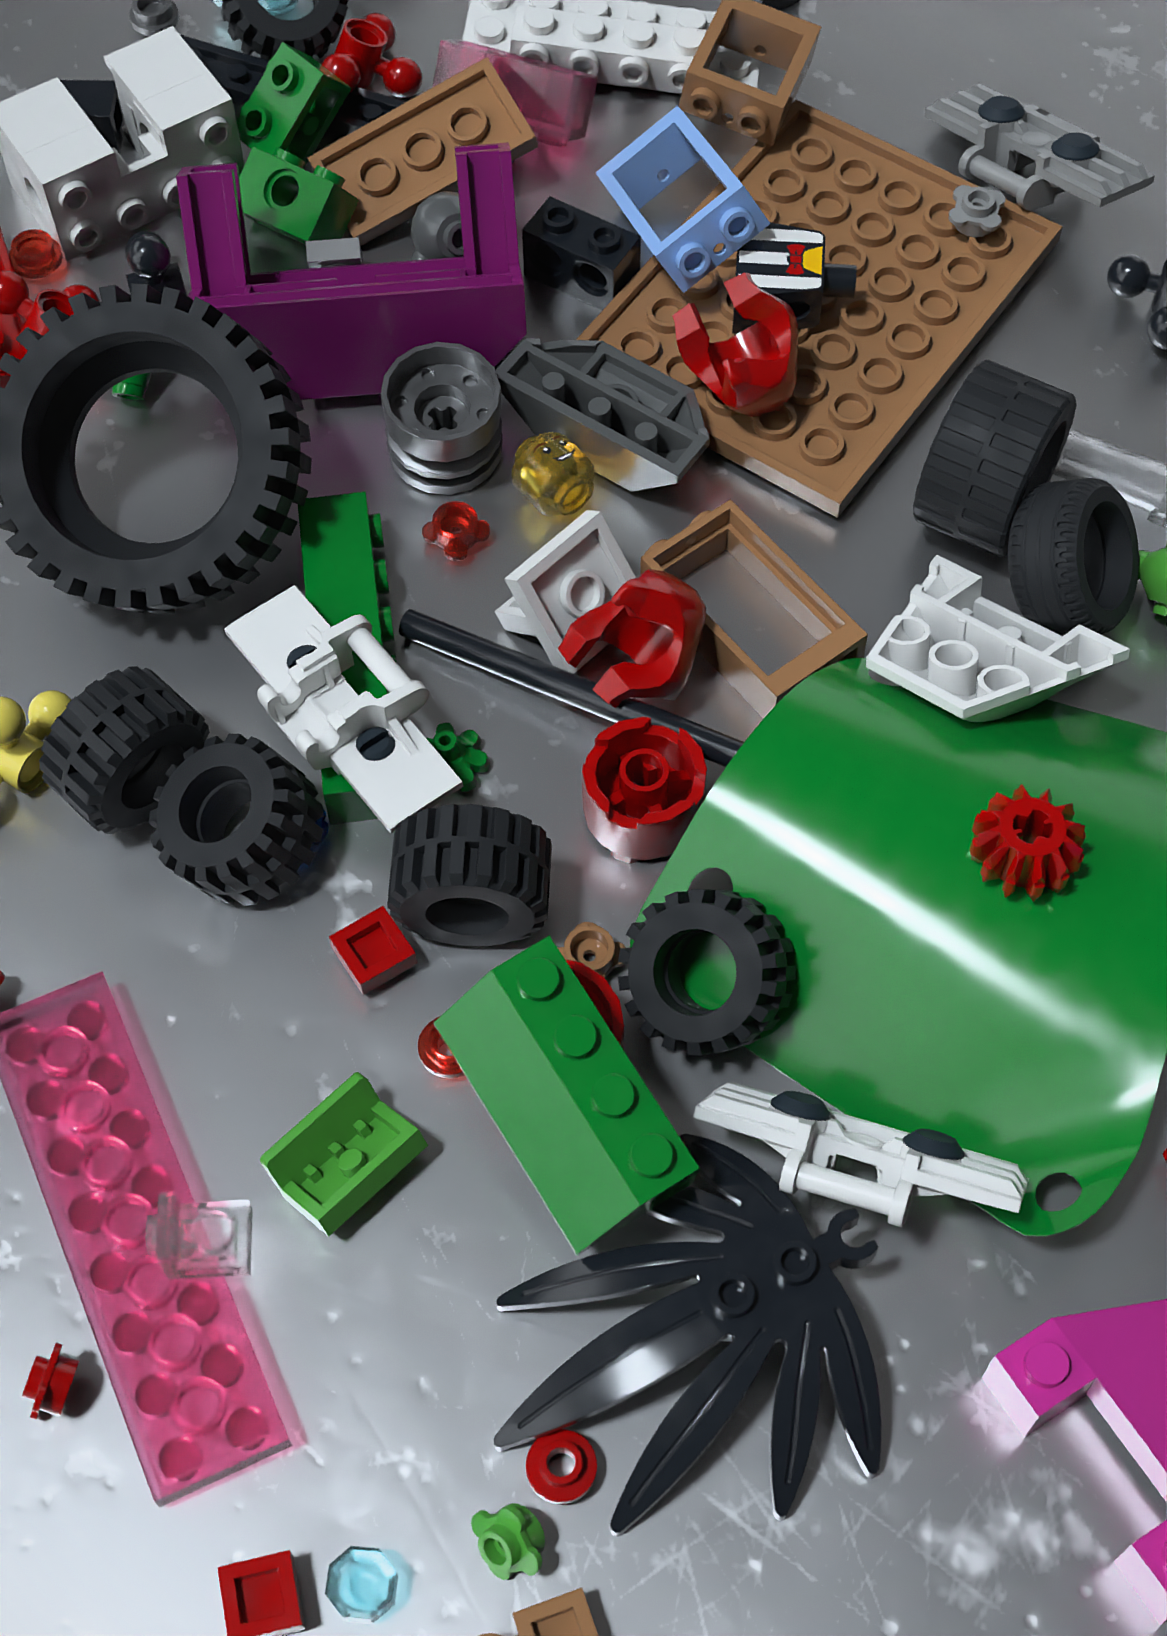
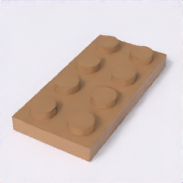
M486 57L309 156L308 160L313 170L319 165L343 177L345 182L342 188L359 199L347 229L352 238L359 237L360 245L363 246L414 217L418 205L429 196L443 191L458 192L454 146L509 142L512 161L539 146L534 132L490 60Z

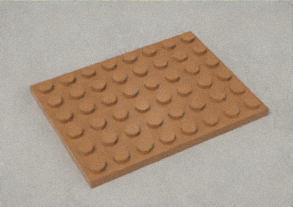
M796 99L792 103L774 145L772 146L758 140L731 170L744 185L769 222L820 231L826 236L825 263L857 265L854 298L823 297L820 324L814 328L798 329L797 376L793 397L778 410L760 416L751 417L729 409L687 367L680 355L676 342L675 322L672 315L688 303H695L710 338L709 343L725 341L738 334L732 333L734 306L724 284L725 281L734 278L736 275L737 251L685 293L680 290L653 255L576 340L604 341L694 389L704 425L710 437V443L707 448L838 518L1057 245L1063 226L1006 199L1005 205L998 212L1002 221L997 230L982 237L966 236L959 232L948 218L949 211L955 208L956 201L953 199V192L961 185L979 186ZM721 182L680 226L726 190ZM717 244L714 247V252L721 251L724 244Z

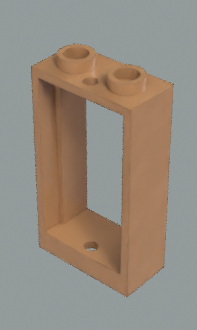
M731 499L713 511L707 510L700 513L687 528L668 540L661 539L655 542L641 557L640 575L646 570L653 569L667 572L681 580L727 550L818 641L812 647L767 676L706 613L705 624L697 651L763 719L785 695L811 674L839 661L851 658H864L868 634Z

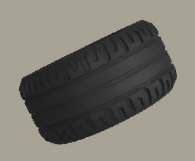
M1085 478L1046 482L1030 490L1020 503L1014 515L1009 535L1008 569L1012 592L1024 618L1064 636L1079 624L1099 634H1104L1118 626L1126 616L1133 602L1138 581V539L1135 523L1127 502L1107 481Z

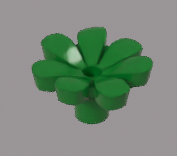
M446 722L437 726L433 739L426 738L462 780L463 787L459 789L462 792H469L477 785V780L472 771L484 773L490 768V759L487 754L477 749L481 745L482 740L473 730L469 729L460 735H456L452 724Z

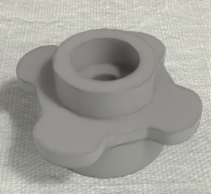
M961 185L954 190L953 199L956 201L955 208L949 211L948 218L959 232L970 237H982L1000 227L1002 219L998 212L1005 205L1006 200L1002 192L988 190L984 187H971L969 185Z

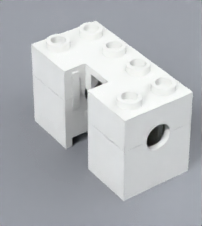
M173 26L104 56L107 67L113 73L126 124V126L122 127L124 136L142 158L130 165L124 161L115 147H110L58 77L0 102V152L11 186L65 261L180 209L176 176L182 167L237 163L239 176L243 170L245 163L232 98Z

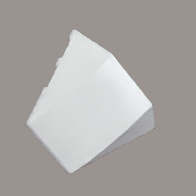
M936 554L929 564V574L922 585L916 584L910 592V603L901 615L893 617L866 657V668L963 720L986 722L998 720L1031 708L1062 689L1107 667L1129 659L1130 649L1080 624L1064 636L1036 624L982 597V576Z

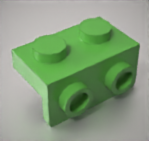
M356 1072L260 1157V1163L284 1199L329 1237L419 1155L428 1144L420 1130L383 1103L369 1080L359 1072Z

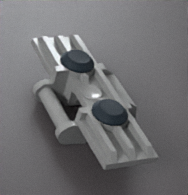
M980 83L974 85L966 92L963 90L958 91L948 99L945 97L938 99L931 106L925 108V117L976 144L962 154L958 164L959 173L970 180L979 178L1016 198L1018 206L1028 211L1054 204V196L1065 191L1098 207H1102L1154 183L1155 175L1147 172L1142 163L1101 144L1098 136L1033 104L1025 106L1014 98L1004 96ZM1031 163H1036L1035 175L1027 179L1014 173Z

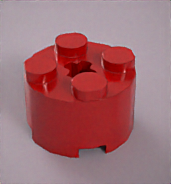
M649 717L618 721L597 735L594 739L595 746L587 755L585 764L583 763L582 797L587 827L603 847L609 849L611 855L617 860L631 864L639 860L669 856L676 849L694 815L705 800L707 767L702 749L692 736L680 727L679 733L666 726L652 725L651 718Z

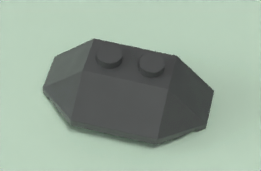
M524 338L495 370L501 386V394L540 442L546 443L547 446L562 454H567L574 449L573 455L569 458L629 491L677 484L709 446L710 437L707 428H705L694 389L604 341L563 339L541 343L540 339ZM558 435H559V436H562V437H559V438L553 440V438H554L555 436H558ZM563 440L567 445L562 446L559 444V441Z

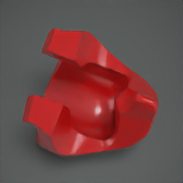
M743 273L725 281L724 284L734 308L743 319L759 322L728 340L709 343L710 338L695 303H688L672 315L675 322L678 349L687 367L729 409L747 416L756 417L778 410L793 397L797 376L798 323L794 311L789 304L760 289L753 282L750 273Z
M649 569L638 578L630 579L624 583L609 602L590 610L575 620L569 626L558 650L567 663L575 668L597 641L608 642L632 658L635 663L622 662L610 666L592 689L615 709L621 701L627 698H660L674 701L689 679L705 624L707 607L698 592L687 583L667 572Z

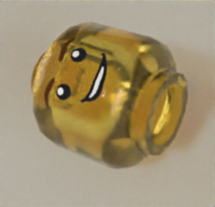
M548 432L539 436H532L526 439L517 449L511 470L512 483L541 514L552 517L559 515L568 516L579 511L589 501L594 491V465L566 435L558 432Z

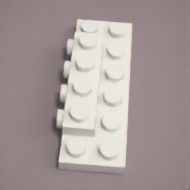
M470 0L460 47V64L474 65L488 57L494 69L681 94L686 72L716 12L630 0ZM719 46L708 70L757 88L760 61Z

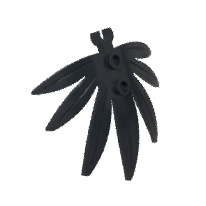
M681 1134L679 1137L699 1166L698 1173L716 1190L738 1204L739 1207L712 1193L687 1186L645 1214L682 1227L722 1236L724 1239L722 1242L653 1243L598 1253L535 1276L500 1295L496 1300L497 1309L502 1312L605 1300L650 1291L691 1279L699 1280L698 1283L670 1294L630 1315L599 1335L569 1358L518 1407L497 1432L493 1440L497 1451H503L527 1443L596 1415L663 1380L707 1352L719 1342H731L689 1385L652 1436L638 1460L612 1516L610 1531L614 1536L622 1535L643 1517L701 1457L731 1418L753 1384L773 1345L778 1342L785 1346L786 1351L775 1392L770 1435V1478L775 1518L782 1521L787 1517L809 1458L819 1407L821 1350L826 1354L830 1386L840 1421L862 1470L868 1478L872 1479L877 1475L880 1467L881 1408L874 1362L856 1310L843 1286L832 1272L838 1266L848 1269H858L866 1266L876 1256L879 1246L875 1240L866 1242L861 1247H851L843 1241L841 1234L846 1230H850L858 1223L860 1215L856 1209H846L837 1213L831 1219L827 1232L813 1239L790 1198L785 1192L779 1190V1185L762 1168L726 1145L692 1134Z

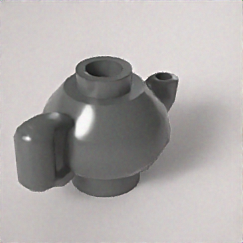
M443 191L429 196L418 205L412 219L411 238L415 251L412 254L411 261L464 257L458 192Z

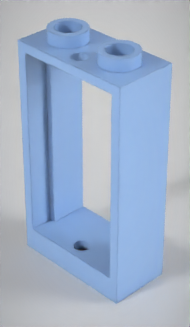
M678 105L596 172L598 178L656 259L683 293L771 224L744 185ZM702 159L726 190L662 241L639 209ZM717 244H724L721 251L714 252V247Z

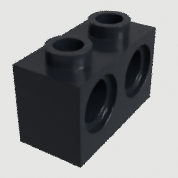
M551 196L548 197L522 229L524 275L602 311L640 270V235Z

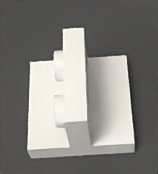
M586 510L505 577L504 580L511 590L513 597L495 611L506 631L537 636L553 666L573 674L609 643L597 641L575 668L567 663L558 650L569 626L585 613L609 602L624 583L636 578L601 511Z

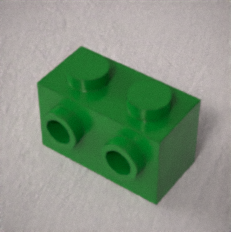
M282 42L276 54L268 62L266 71L250 99L241 109L240 116L236 121L240 141L251 150L252 147H255L273 155L276 147L281 148L302 159L305 162L302 167L304 169L309 161L308 157L313 155L352 88L311 56Z

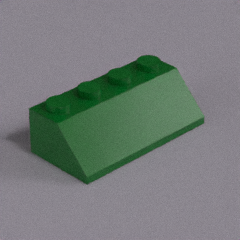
M550 935L490 970L434 1022L438 1033L577 1256L694 1182L700 1169Z

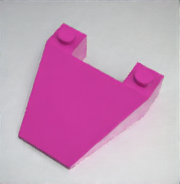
M1167 1299L1053 1317L993 1357L982 1379L1024 1438L1087 1395L1167 1502ZM1167 1520L1132 1543L1114 1560L1117 1567L1159 1625L1167 1621Z

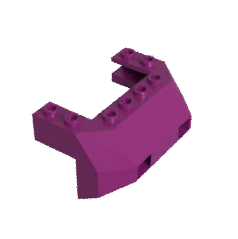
M509 142L454 146L464 257L251 273L237 163L182 167L176 176L191 282V291L188 297L194 300L196 296L211 304L260 340L273 353L270 357L285 368L291 378V381L286 384L299 394L301 400L381 394L384 375L398 357L414 347L434 342L455 343L479 352L495 367L527 334L525 292L519 264L512 158Z

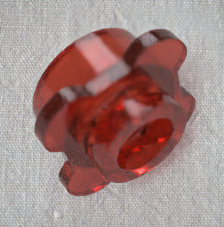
M454 501L441 505L434 512L432 522H427L423 526L422 535L427 543H435L445 551L447 559L460 561L467 557L468 550L477 542L486 541L489 538L490 526L486 521L478 520L476 511L470 505ZM461 531V533H455V534H454V533H451V532Z

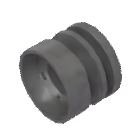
M434 342L414 347L393 362L384 375L381 391L383 417L386 423L387 450L393 469L407 484L426 493L451 495L468 491L488 479L500 462L503 444L502 420L500 417L502 409L501 386L495 368L479 352L461 344Z

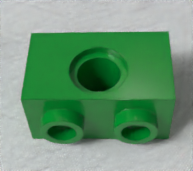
M252 147L239 176L244 216L306 245V241L342 239L359 202V199L342 188L345 179L319 165L316 166L313 173L304 170L302 167L305 162L302 159L281 148L276 147L273 155Z

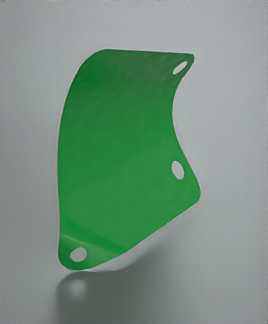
M851 658L836 662L811 674L797 684L777 703L749 735L694 815L643 904L635 923L646 920L642 911L650 904L664 903V896L677 891L688 892L691 882L704 870L710 868L724 870L730 876L734 892L740 893V897L757 900L764 905L761 911L765 915H775L783 926L777 932L781 939L790 938L794 952L786 954L787 966H796V980L787 981L785 990L793 993L788 1007L780 1008L777 1012L781 1020L773 1029L760 1033L761 1038L744 1047L846 1115L912 1133L917 1129L939 1131L955 1138L961 1148L1018 1164L1025 1177L1029 1179L1018 1213L974 1201L971 1202L1025 1236H1049L1064 1232L1080 1225L1095 1214L1111 1197L1140 1149L1148 1125L1167 1055V732L1048 699L1031 708L998 720L970 722L957 717L902 686L886 685L872 679L869 676L870 669L866 668V658ZM1021 784H1023L1029 795L1034 798H1039L1040 794L1050 788L1052 795L1051 804L1054 806L1073 803L1075 814L1072 822L1085 825L1086 834L1081 847L1084 859L1079 871L1069 876L1066 887L1061 889L1059 893L1044 887L1042 895L1034 902L1022 887H1016V890L1005 898L1002 890L1004 881L1000 878L983 882L982 875L980 874L983 863L971 860L970 846L974 838L972 827L976 815L980 814L981 810H987L990 799L997 792L1012 799L1014 790ZM702 932L695 936L686 946L680 961L681 982L685 991L695 1003L708 1010L720 1008L730 997L736 981V965L730 949L723 940L711 932ZM630 939V948H632L633 939ZM1054 1173H1066L1079 1182L1082 1189L1080 1197L1068 1208L1060 1211H1046L1038 1206L1035 1198L1036 1188L1047 1176Z

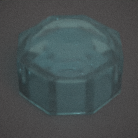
M350 1546L329 1564L325 1595L345 1622L373 1624L395 1605L398 1574L379 1548Z

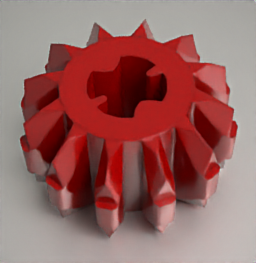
M1023 784L1014 790L1012 799L997 792L990 799L987 810H981L980 814H977L972 827L974 838L970 846L971 860L983 863L980 871L983 882L999 878L1004 881L1002 890L1005 898L1012 894L1016 887L1024 888L1033 902L1042 895L1044 887L1059 893L1061 889L1066 887L1069 876L1074 875L1080 869L1084 859L1081 847L1086 837L1085 825L1072 822L1075 814L1073 803L1060 806L1051 804L1052 795L1050 788L1040 794L1039 798L1031 797Z

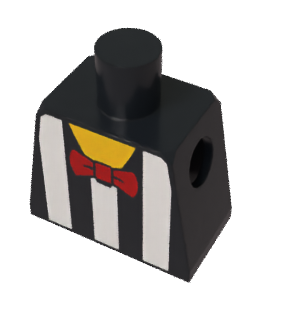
M771 223L737 250L735 277L743 273H750L753 282L760 289L790 305L797 319L798 329L814 328L820 324L823 297L854 298L857 265L825 263L826 236L820 231ZM734 308L732 333H740L759 321L743 319Z

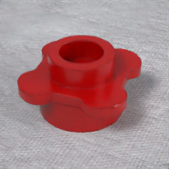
M55 1343L50 1359L36 1355L22 1397L34 1400L30 1415L31 1419L36 1420L40 1410L57 1416L61 1415L79 1364L78 1360L60 1355L63 1344Z

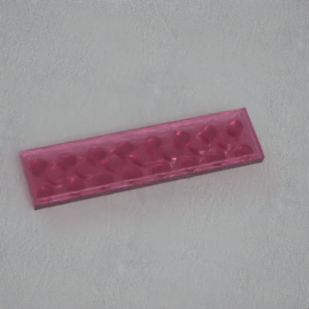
M103 971L1 1012L0 1079L154 1502L160 1508L293 1446Z

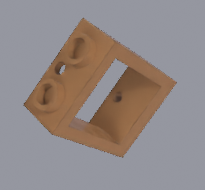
M722 0L686 72L679 108L683 112L773 146L810 67L822 26L753 0ZM719 46L787 71L776 95L708 70ZM724 113L732 115L733 118H728Z

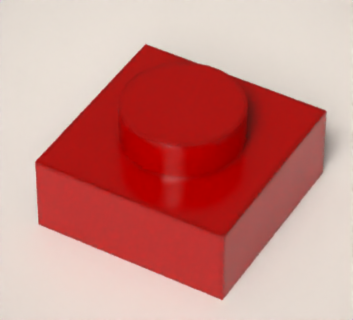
M384 906L379 907L329 936L332 950L362 995L367 994L418 964L415 951Z
M290 1550L217 1567L227 1636H281L305 1630L294 1556Z

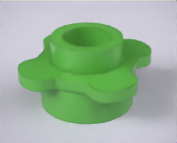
M511 1503L495 1514H489L485 1510H480L473 1515L471 1527L474 1534L478 1537L479 1552L496 1577L507 1580L514 1572L523 1571L525 1574L533 1576L542 1568L541 1553L545 1546V1536L540 1522L529 1509L520 1504Z

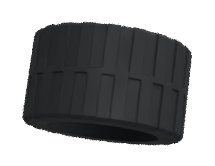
M984 360L977 364L956 393L930 447L915 492V500L913 502L915 520L998 557L1007 555L1011 525L1020 503L1034 487L1050 482L1059 462L1074 420L1077 405L1074 394L991 360Z

